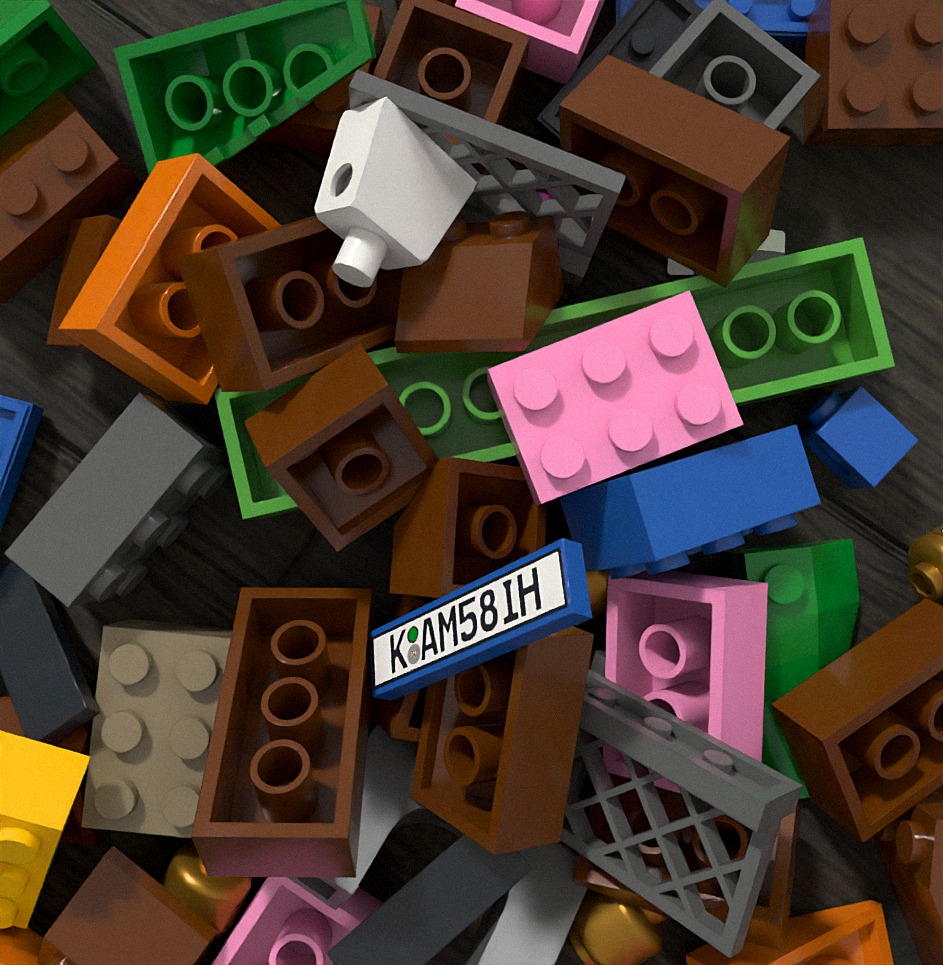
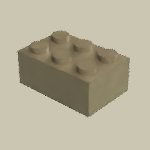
M126 619L103 626L95 697L100 713L93 717L89 752L91 758L88 763L81 827L191 838L233 629Z

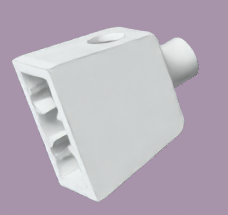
M387 97L344 111L338 125L314 207L317 219L344 240L332 266L333 271L341 279L359 287H370L379 268L390 270L421 265L425 262L460 212L477 183Z

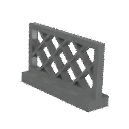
M356 70L349 85L350 109L387 97L477 182L473 192L458 215L464 216L467 223L486 222L496 215L510 211H525L529 214V218L553 217L563 282L580 288L626 175L366 72ZM441 132L458 138L462 144L453 146ZM506 158L522 163L528 169L517 171ZM480 162L491 175L480 174L471 164ZM575 184L598 194L580 196L572 185ZM546 188L554 199H542L534 189Z
M588 669L577 736L578 748L575 749L574 759L582 756L597 795L581 801L572 777L570 778L561 841L731 958L742 951L781 820L795 812L803 785ZM610 745L620 751L632 781L614 788L599 748ZM664 777L676 784L680 789L690 816L670 822L653 781ZM634 788L638 793L652 828L635 835L632 833L618 798L619 794ZM600 802L615 842L606 844L594 836L584 810L585 807ZM726 814L753 830L744 857L730 860L713 818ZM695 825L711 863V867L690 872L674 833L676 830ZM656 838L672 877L671 879L661 881L647 871L637 845L638 843ZM737 870H741L739 879L735 872ZM714 877L717 878L729 907L725 923L706 911L695 883Z

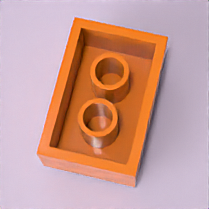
M199 153L158 161L58 329L164 399L207 405L219 382L176 257L282 225Z

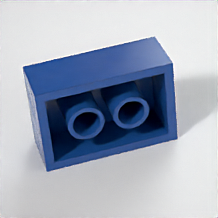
M797 425L702 452L559 497L572 541L582 544L585 571L608 569L612 580L631 576L646 570L648 574L672 570L690 563L688 555L702 550L704 554H712L740 546L745 543L743 536L754 532L753 527L757 536L797 525L795 512L821 504Z

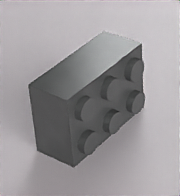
M139 392L4 554L67 607L95 601L101 603L106 599L116 597V595L123 598L147 574L148 568L143 563L159 545L162 548H166L183 532L189 522V519L184 514L199 496L203 499L209 498L226 480L230 472L225 467L229 461L227 448L178 407Z

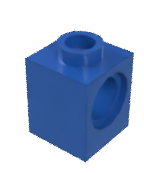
M862 386L838 395L833 390L824 395L805 415V419L811 424L800 434L802 444L850 489L875 487L918 441L910 431Z

